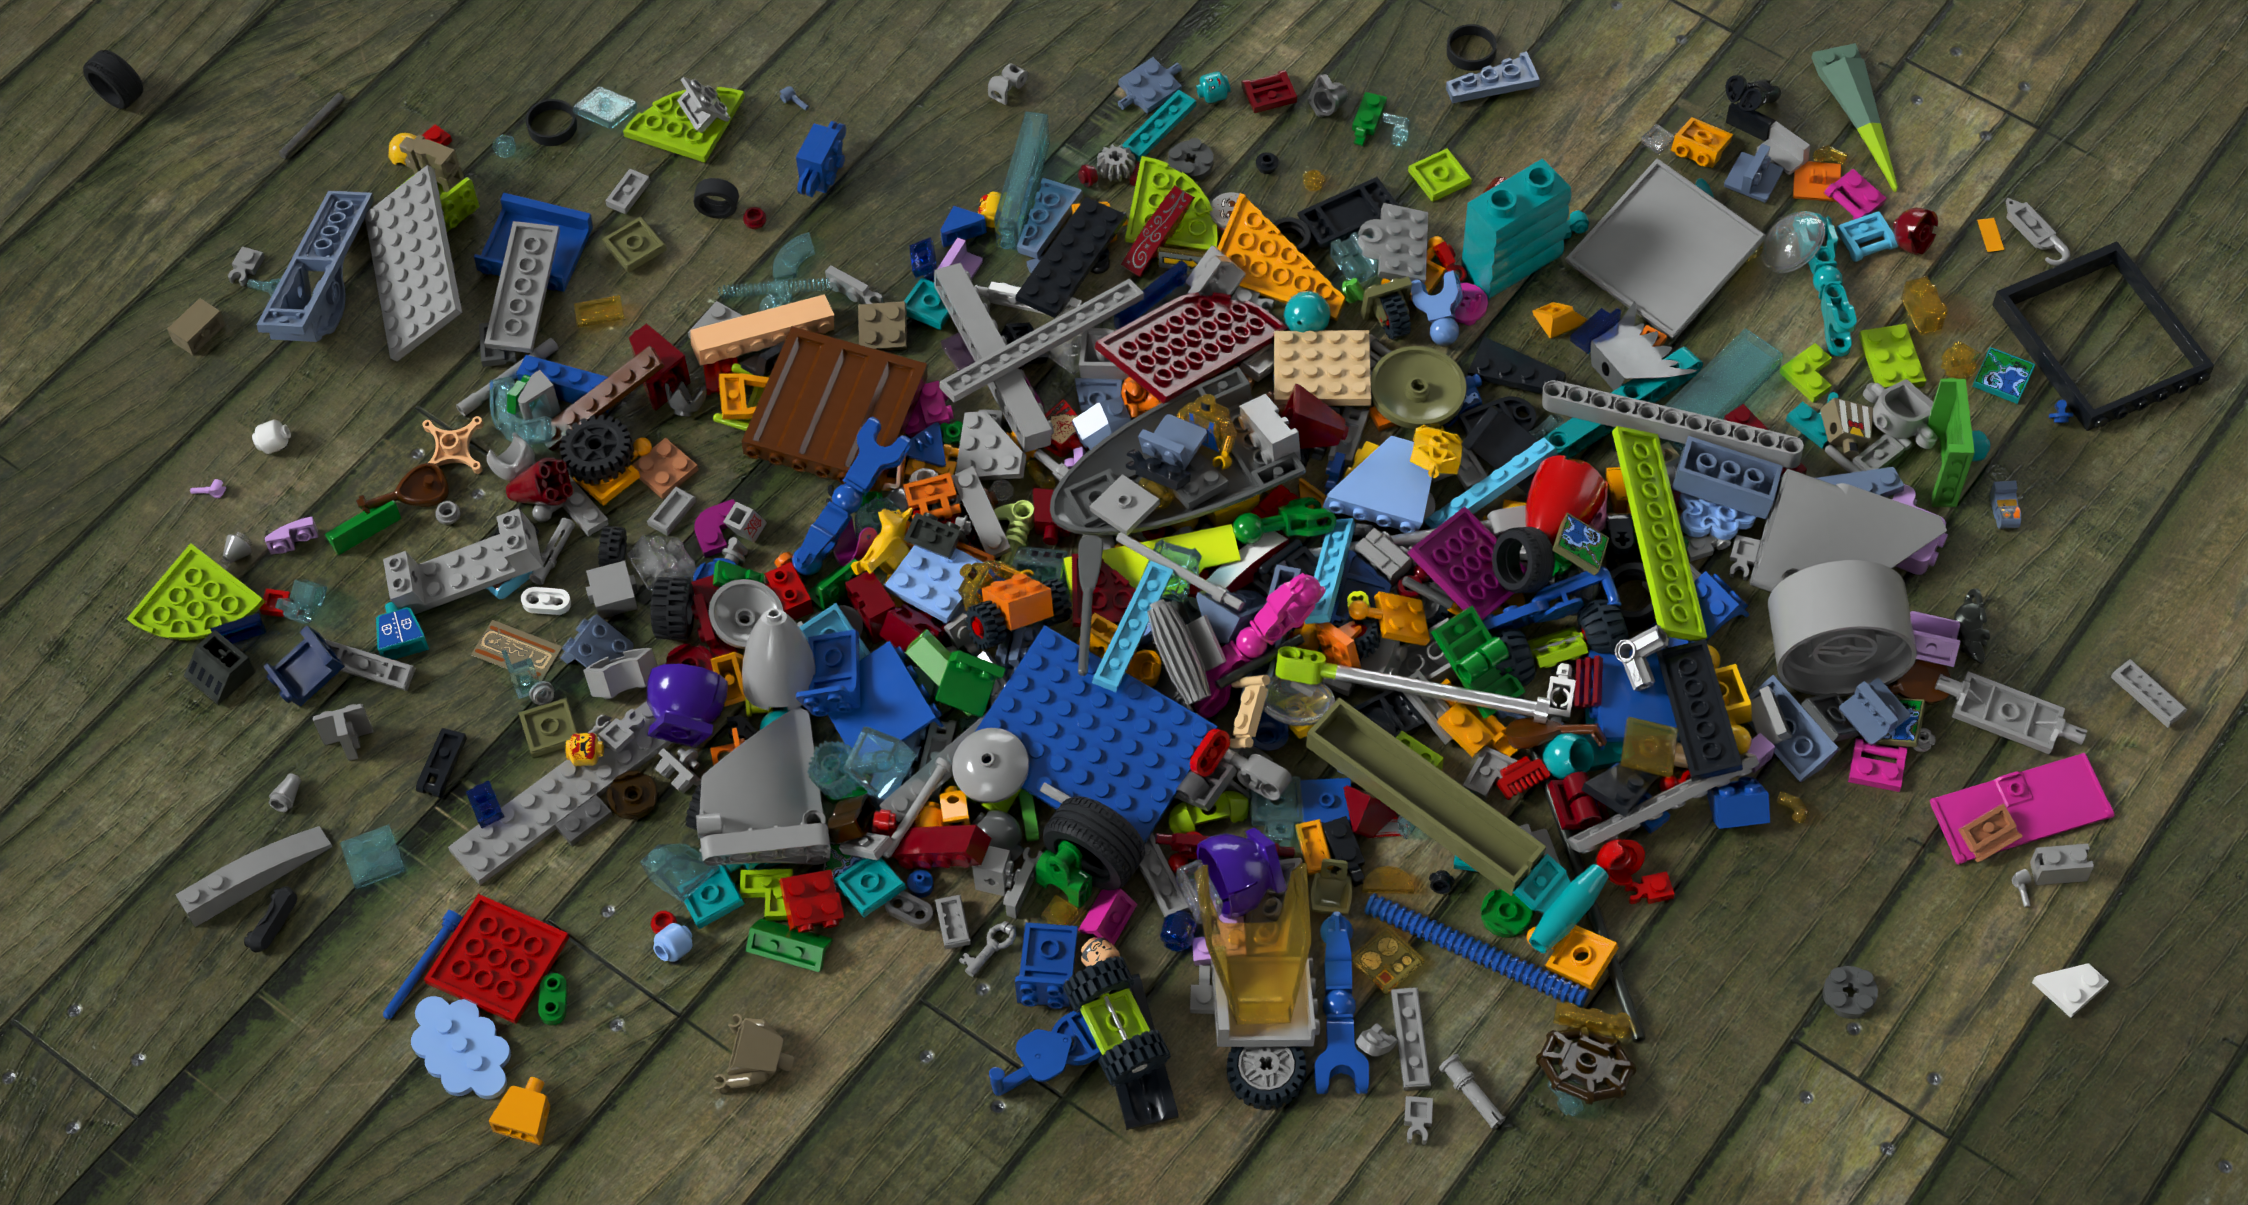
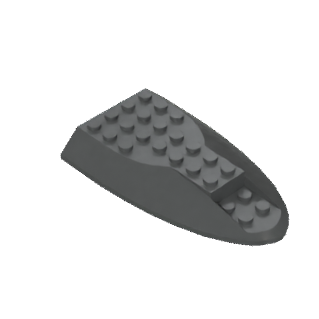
M1237 367L1184 391L1181 395L1165 404L1161 403L1104 438L1083 455L1061 479L1051 497L1050 513L1052 520L1059 527L1069 532L1084 535H1118L1120 531L1092 513L1090 505L1123 474L1160 500V505L1131 532L1135 533L1188 521L1224 509L1306 473V469L1295 452L1267 465L1265 464L1260 448L1254 447L1250 440L1249 431L1247 429L1243 430L1238 420V417L1241 416L1240 405L1253 400V397L1251 396L1249 381L1241 369ZM1201 401L1204 404L1210 405V411L1202 410ZM1182 413L1186 415L1185 421L1192 422V424L1194 423L1205 429L1209 428L1210 422L1214 423L1213 430L1210 429L1209 432H1213L1219 452L1204 445H1201L1197 450L1212 465L1213 459L1221 455L1227 435L1233 436L1229 450V456L1232 460L1231 466L1222 470L1223 462L1221 460L1220 466L1216 467L1229 481V488L1190 510L1165 486L1136 475V470L1126 468L1128 462L1134 461L1133 458L1127 456V452L1132 449L1141 452L1144 459L1152 457L1142 452L1138 436L1143 429L1154 433L1160 422L1168 414L1179 418ZM1189 413L1193 414L1194 421H1189Z

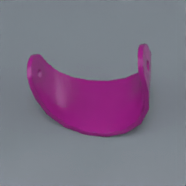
M851 518L836 547L833 549L836 561L840 566H846L853 559L857 561L862 560L874 539L878 536L876 530L871 527L863 529L857 540L853 518Z

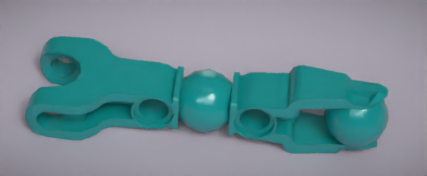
M1812 212L1806 214L1801 220L1795 218L1793 221V226L1797 233L1796 241L1801 259L1807 260L1813 274V286L1819 292L1818 297L1821 300L1820 307L1824 319L1825 340L1828 351L1834 356H1846L1850 353L1852 345L1850 332L1855 330L1857 318L1854 307L1849 304L1845 289L1842 286L1843 276L1840 270L1836 268L1837 261H1834L1838 236L1834 225H1832V219L1829 216L1825 218L1821 214ZM1824 237L1826 238V246H1816V241H1820ZM1842 339L1844 347H1837L1834 341Z

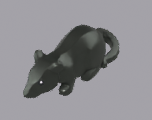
M1975 588L1967 593L1964 604L1955 612L1954 620L1960 622L1959 633L1963 641V647L1960 648V651L1966 653L1979 664H1982L1985 659L1982 645L1987 646L1986 640H1990L1989 630L1983 629V623L1987 622L1981 592ZM1974 596L1976 598L1977 604L1972 602Z

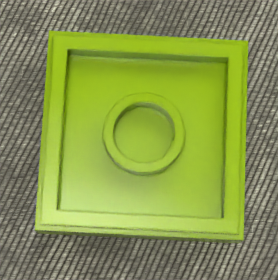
M1448 148L1408 167V172L1432 202L1472 183L1471 177Z

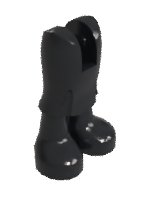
M1742 75L1731 76L1725 85L1728 99L1733 103L1740 100L1739 107L1744 111H1752L1765 103L1777 101L1781 97V90L1778 86L1770 85L1771 82L1768 79L1747 83V80Z

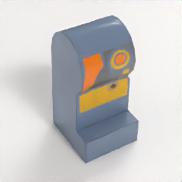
M2016 481L1993 483L1989 496L1998 529L2019 528L2021 525V511L2016 495Z

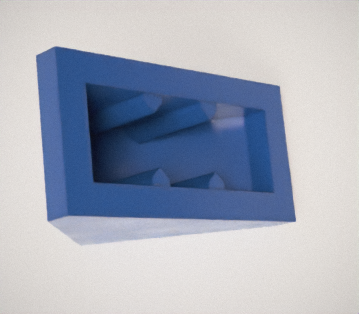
M953 206L940 229L943 247L954 244L957 237L967 240L987 233L984 215Z

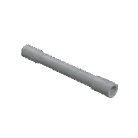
M549 338L536 347L529 356L545 359L557 351L559 347L552 338ZM523 359L483 388L458 403L456 407L463 416L468 415L486 399L516 379V373Z

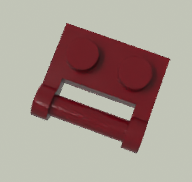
M1286 70L1251 81L1249 79L1241 81L1243 92L1246 94L1254 114L1297 103V95Z

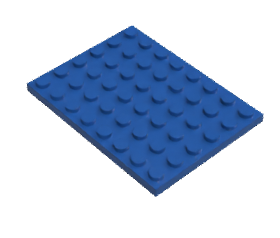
M1044 625L976 731L985 728L1004 729L1014 734L1023 743L1029 757V771L1021 789L1056 810L1062 803L1040 792L1044 783L1051 785L1070 797L1082 796L1096 800L1125 818L1140 834L1145 845L1178 791L1176 788L1188 772L1191 771L1190 760L1206 734L1212 729H1218V726L1125 673L1116 692L1093 684V677L1102 659L1089 651L1088 673L1086 676H1080L1078 673L1079 645ZM986 757L983 763H989L992 757Z

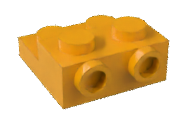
M1691 117L1675 135L1671 151L1675 152L1679 157L1696 161L1700 166L1713 168L1720 160L1723 150L1731 142L1733 134Z

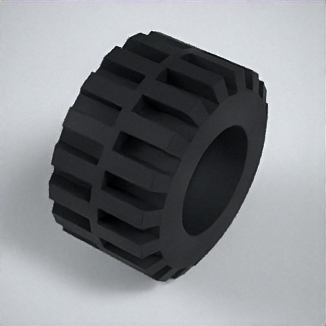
M657 578L651 597V626L656 639L688 640L694 622L691 606L695 605L693 600L694 589L689 578Z

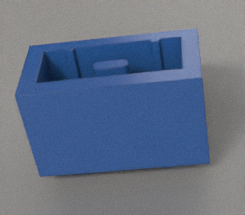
M1740 777L1738 781H1732L1725 786L1713 787L1707 790L1712 819L1719 829L1770 823L1769 793L1757 779L1753 777Z

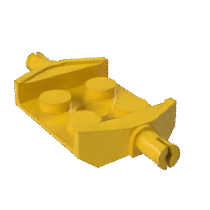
M1423 425L1416 428L1410 462L1429 470L1428 475L1432 477L1433 474V478L1438 477L1439 473L1457 474L1461 462V443L1463 442L1460 436L1445 432L1443 426L1439 429L1440 426L1431 428Z

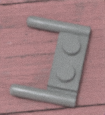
M1885 434L1856 456L1852 462L1832 445L1826 446L1825 453L1848 473L1885 468L1902 455L1905 450H1908L1913 443L1908 438H1895Z

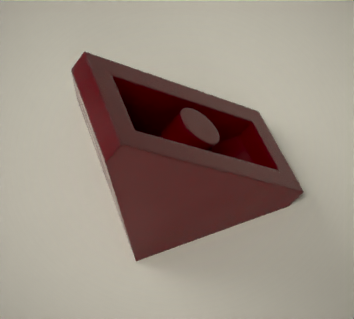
M1348 785L1343 787L1353 833L1371 838L1398 815V813L1373 795Z

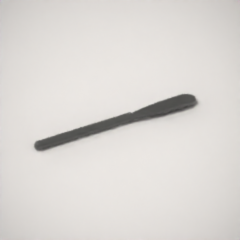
M1096 535L1083 537L1079 542L1078 548L1079 579L1083 591L1078 673L1080 676H1086L1088 673L1093 591L1098 582L1102 563L1103 541Z

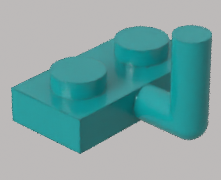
M1831 392L1827 403L1833 398H1838V394ZM1802 401L1787 415L1786 421L1823 449L1829 444L1821 412L1817 413Z

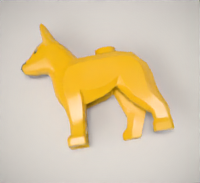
M886 508L879 509L878 514L882 523V530L874 539L862 560L851 564V568L856 575L866 570L870 574L879 566L888 574L883 584L884 587L885 583L910 552L904 537L906 522L913 508L907 509L902 514L899 509L896 511ZM888 593L890 598L894 600L896 607L901 608L903 604L908 606L907 602Z

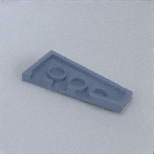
M1527 51L1520 53V57L1514 60L1511 58L1502 60L1501 65L1493 68L1489 65L1482 68L1480 73L1474 74L1471 72L1446 82V90L1452 103L1540 86V79Z
M1042 178L1041 188L1036 194L1034 207L1028 215V223L1024 226L1017 244L1018 253L1039 259L1072 213L1071 205L1078 204L1082 199L1083 192L1081 189Z
M1075 378L1081 414L1099 402L1122 397V380Z
M1894 467L1816 478L1833 485L1840 483L1849 484L1883 497L1904 491V484Z

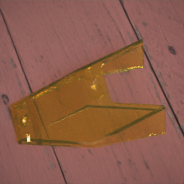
M1301 863L1291 871L1278 920L1276 922L1223 923L1219 919L1210 897L1208 865H1202L1194 874L1206 946L1236 1024L1291 1023L1311 946L1307 863Z

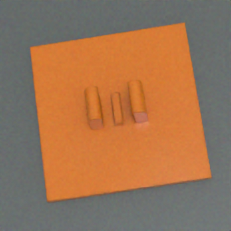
M1806 162L1794 172L1793 198L1837 202L1834 198H1829L1824 192L1829 185L1841 178V164Z

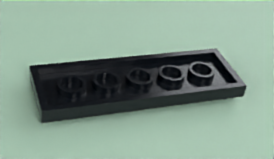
M1085 197L1017 292L1016 301L1055 319L1058 318L1125 223L1126 214Z
M1706 639L1657 651V659L1692 782L1743 770Z

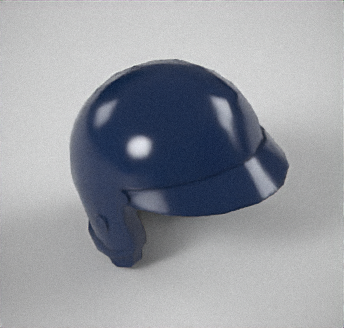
M1263 706L1256 736L1252 737L1253 746L1261 750L1272 751L1284 746L1288 740V718L1283 711L1276 707Z

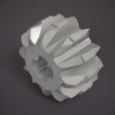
M1112 144L1110 148L1103 147L1102 152L1098 153L1097 170L1101 172L1102 178H1109L1110 182L1114 179H1117L1119 182H1121L1122 178L1129 179L1130 174L1135 169V156L1131 153L1130 148L1124 149L1122 144L1118 147Z

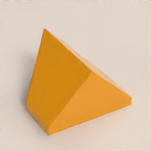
M1555 302L1532 311L1534 317L1550 339L1591 322L1575 312L1572 306Z
M736 652L710 659L713 672L718 673V675L720 674L728 681V692L724 707L745 701L742 684L744 655Z

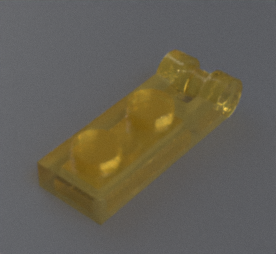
M1557 1002L1553 1023L1573 1028L1580 1027L1581 1024L1587 1025L1588 1029L1617 1038H1623L1628 1034L1631 1022L1630 1016L1624 1012L1618 1013L1615 1016L1604 1013L1596 1008H1580L1576 1004L1569 1002Z

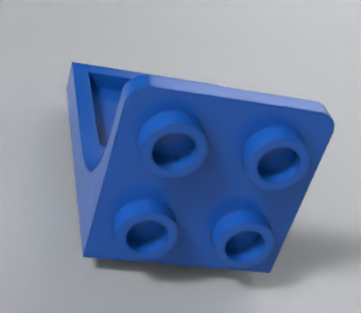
M1705 571L1694 581L1706 629V641L1730 619L1738 615H1744L1746 618L1750 615L1745 610L1748 605L1717 574L1711 576ZM1655 622L1654 624L1650 625L1648 628L1650 629V628L1656 626V625H1657V622ZM1668 637L1667 647L1670 648L1694 641Z
M854 629L808 637V643L815 660L816 673L815 675L813 674L809 690L797 692L796 699L815 716H825L829 712L835 711L845 713L850 712L854 708H860L859 632Z
M1025 923L1020 974L1015 977L1017 1003L1028 1007L1036 1005H1048L1055 1009L1070 1007V1001L1063 989V985L1073 976L1078 926Z

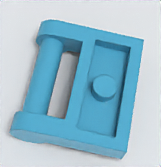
M1879 211L1837 226L1836 232L1849 250L1851 259L1854 262L1860 261L1864 256L1887 248L1891 250L1898 247L1894 233ZM1881 236L1885 239L1862 248L1858 246V244Z

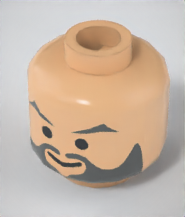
M1103 937L1091 938L1081 949V961L1086 967L1094 965L1101 960L1105 961L1106 958L1120 957L1119 951Z

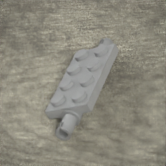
M1969 671L1962 682L1943 676V674L1939 675L1936 682V690L1938 689L1956 696L1957 702L1952 714L1953 718L2041 752L2050 754L2056 738L2060 736L2082 745L2086 737L2087 729L2066 722V719H2063L2065 708Z

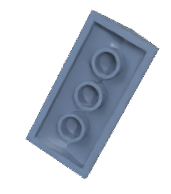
M1772 675L1749 695V699L1752 700L1761 696L1759 690L1767 686L1775 692L1792 737L1775 744L1774 753L1792 774L1802 782L1823 769L1839 748L1779 680ZM1753 721L1748 722V724L1757 733Z

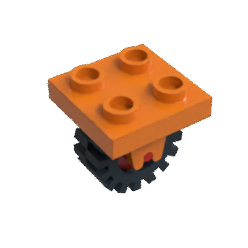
M1349 615L1348 620L1342 618L1341 624L1337 622L1335 626L1330 622L1315 623L1317 629L1316 637L1321 644V653L1325 655V662L1362 669L1359 661L1361 660L1360 656L1363 655L1364 658L1369 657V652L1374 654L1376 652L1375 648L1378 649L1380 646V636L1377 624L1373 618L1365 617L1362 620H1355Z

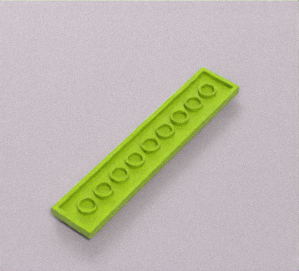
M1616 426L1612 434L1657 625L1661 626L1668 637L1694 642L1707 638L1706 629L1659 436L1650 432Z

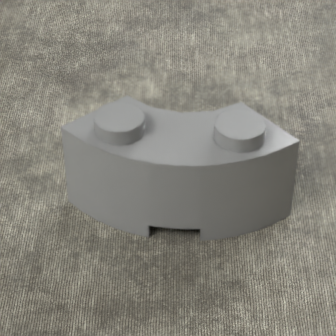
M652 648L624 651L623 657L610 661L606 657L583 670L592 697L611 699L627 689L647 687L651 669L657 667Z

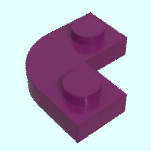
M734 499L705 509L695 521L696 538L705 558L718 554L724 548H727L721 530L729 528L723 521L735 504Z

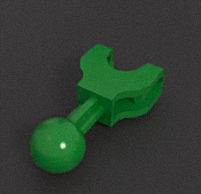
M1305 497L1294 499L1287 505L1278 507L1277 516L1261 519L1254 513L1241 514L1234 521L1233 532L1236 539L1244 544H1254L1262 538L1264 533L1282 530L1287 536H1317L1334 530L1336 516L1330 510L1321 508L1320 502L1315 498ZM1309 505H1313V506H1314L1313 509L1307 508V507H1308ZM1328 517L1325 525L1319 526L1317 524L1318 519Z

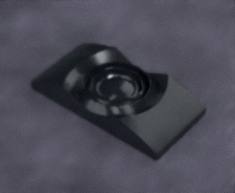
M1375 177L1299 211L1297 216L1308 225L1311 235L1319 247L1325 248L1344 244L1359 232L1360 227L1366 221L1373 219L1381 220L1383 203L1399 205L1380 179Z
M1386 690L1353 707L1395 738L1401 731L1411 736L1425 725V721L1403 692Z

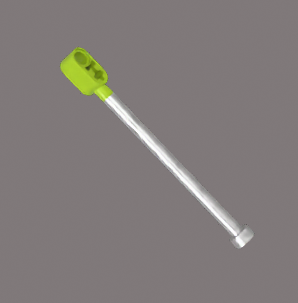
M1284 646L1278 650L1275 674L1284 680L1315 685L1321 683L1324 677L1533 716V722L1543 724L1547 722L1551 700L1549 698L1538 697L1537 701H1531L1325 662V655L1321 652L1291 646Z

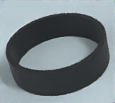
M1466 24L1459 26L1448 36L1447 57L1453 65L1467 71L1481 70L1489 66L1495 58L1496 38L1490 30L1480 25ZM1476 35L1486 39L1491 44L1493 50L1482 59L1467 60L1457 56L1452 51L1450 45L1461 36Z
M546 99L532 106L526 115L528 133L531 139L540 145L557 146L571 139L577 130L574 109L563 100ZM547 110H562L573 117L570 126L556 135H541L530 128L534 118Z

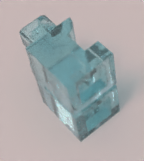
M1354 232L1345 241L1341 242L1340 239L1331 242L1330 257L1348 280L1357 278L1359 283H1362L1377 275L1379 260L1370 259L1362 255L1363 251L1357 243L1359 236Z

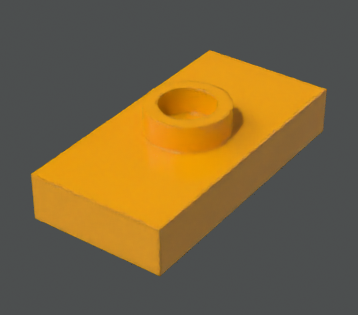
M1317 819L1296 824L1295 829L1307 874L1320 873L1322 860L1325 858L1331 859L1321 820ZM1329 866L1327 869L1333 870V866Z

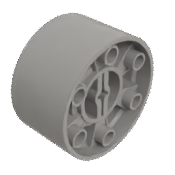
M1859 560L1818 564L1788 576L1773 589L1769 596L1768 610L1778 675L1782 682L1796 691L1817 696L1835 692L1839 696L1854 695L1856 687L1863 681L1869 684L1876 678H1880L1885 685H1888L1906 674L1915 663L1917 650L1905 582L1896 571L1885 565Z

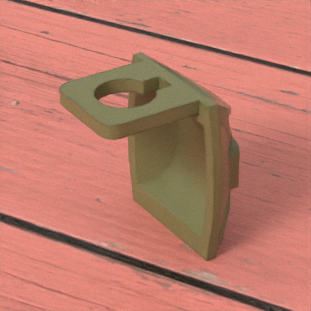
M1327 858L1322 860L1321 872L1315 874L1312 884V911L1326 915H1332L1333 912H1340L1342 916L1348 915L1352 899L1351 877L1347 876V861ZM1329 866H1338L1341 870L1337 871L1336 874H1331V871L1327 868Z

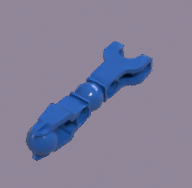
M870 417L857 435L859 454L843 479L844 484L834 490L832 502H828L819 517L810 526L802 546L793 554L792 564L798 574L812 576L821 569L823 560L836 547L839 538L851 520L852 516L850 514L855 513L861 507L863 496L867 495L884 470L901 465L912 446V439L907 436H900L891 446H879L876 441L881 430L879 419Z
M1333 912L1320 927L1321 938L1326 943L1324 963L1325 998L1322 1007L1327 1016V1049L1315 1061L1316 1094H1327L1330 1079L1336 1074L1343 1073L1353 1079L1355 1091L1358 1094H1367L1369 1088V1062L1356 1049L1354 1040L1353 1014L1356 1010V1002L1352 996V956L1349 944L1353 937V928L1350 921L1342 916L1340 912Z

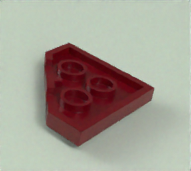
M1072 554L1073 627H1081L1083 591L1079 579L1078 554ZM1103 558L1098 582L1093 591L1092 615L1095 612L1119 626L1136 589L1119 572L1108 566Z

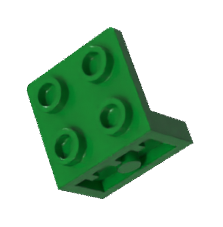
M853 559L846 566H839L808 591L812 604L822 612L835 603L838 606H842L843 602L848 599L845 583L859 576L851 568V564L857 562L856 559Z
M960 650L951 652L935 700L977 717H982L995 680L1003 677L1006 668Z

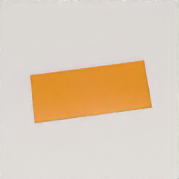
M1995 219L1977 220L1987 252L2004 250Z

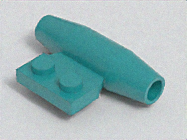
M1547 853L1512 892L1531 910L1544 913L1529 939L1534 949L1541 953H1546L1567 936L1592 907L1609 878L1607 872L1602 867L1592 864L1570 882L1566 870Z

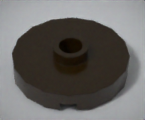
M628 771L618 775L613 780V783L607 790V800L612 811L619 817L629 820L640 819L648 815L656 807L659 800L658 787L654 779L649 775L647 776L640 771ZM637 795V798L630 799L631 796Z

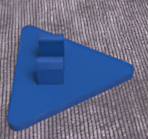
M935 422L911 438L912 446L906 457L943 468L946 466L940 424Z

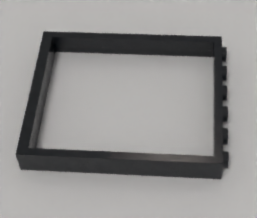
M2117 241L1998 290L1993 301V307L2062 399L2066 401L2068 407L2086 431L2098 428L2099 426L2103 427L2114 419L2120 420L2127 416L2128 413L2135 410L2141 411L2149 404L2162 402L2175 393L2181 394L2196 384L2202 385L2203 382L2210 379L2214 364ZM2114 264L2193 365V368L2097 409H2093L2015 304Z

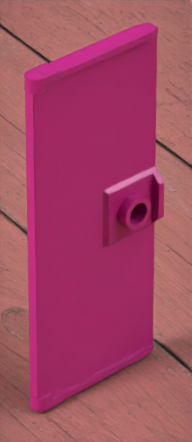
M2085 753L2022 772L2016 771L2006 774L1995 780L1930 800L1931 807L1957 865L1976 859L1958 829L2003 803L2014 820L2016 829L2023 837L1997 852L2114 817V811Z

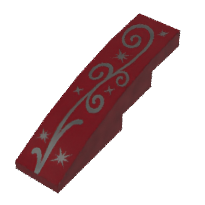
M1174 185L1146 223L1121 265L1139 277H1143L1153 258L1159 255L1168 237L1172 238L1195 197Z

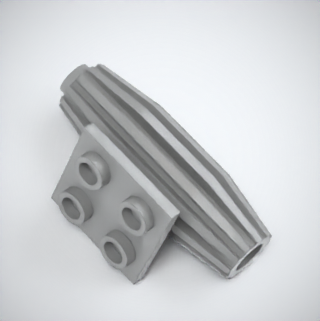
M1164 599L1150 605L1151 609L1147 613L1154 642L1173 684L1187 705L1211 696L1205 672L1225 663L1226 659L1207 615L1185 625L1171 602L1165 603Z

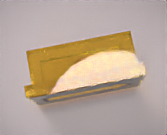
M1168 245L1158 247V268L1192 272L1207 251Z

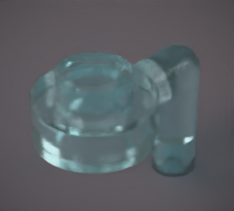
M1384 112L1382 121L1395 124L1391 144L1401 146L1403 142H1407L1410 130L1407 129L1410 123L1409 119Z
M772 281L769 284V288L779 297L775 294L766 296L760 303L759 312L790 302L793 298L792 294L776 281Z
M1550 1080L1548 1081V1087L1558 1097L1557 1105L1565 1115L1575 1116L1584 1109L1579 1098L1560 1090L1554 1091L1551 1088Z

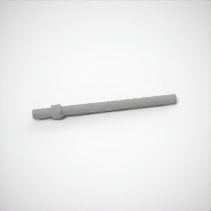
M1122 532L1117 535L1116 541L1155 563L1173 569L1175 575L1212 595V599L1221 604L1226 603L1238 611L1243 608L1244 602L1229 594V590L1224 587H1217Z

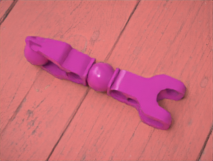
M1302 573L1268 595L1267 603L1256 614L1254 620L1250 621L1252 627H1246L1241 630L1236 638V642L1231 640L1229 644L1221 648L1226 662L1205 672L1211 696L1194 703V708L1201 717L1210 718L1214 716L1229 700L1232 685L1230 684L1219 690L1215 685L1216 680L1252 661V658L1259 657L1265 652L1268 643L1273 645L1274 641L1279 640L1293 627L1297 628L1303 624L1315 609V604L1319 602L1326 591L1325 587L1321 586L1314 576Z

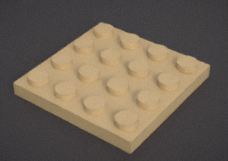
M1369 330L1306 331L1304 333L1298 331H1274V404L1276 406L1287 404L1296 383L1304 387L1327 406L1371 405Z

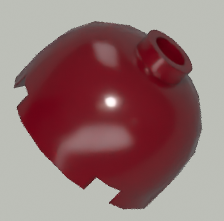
M1918 207L1910 208L1903 212L1893 225L1895 240L1900 248L1914 255H1917V253L1924 254L1930 248L1936 236L1932 232L1934 226L1938 227L1937 214L1934 211Z

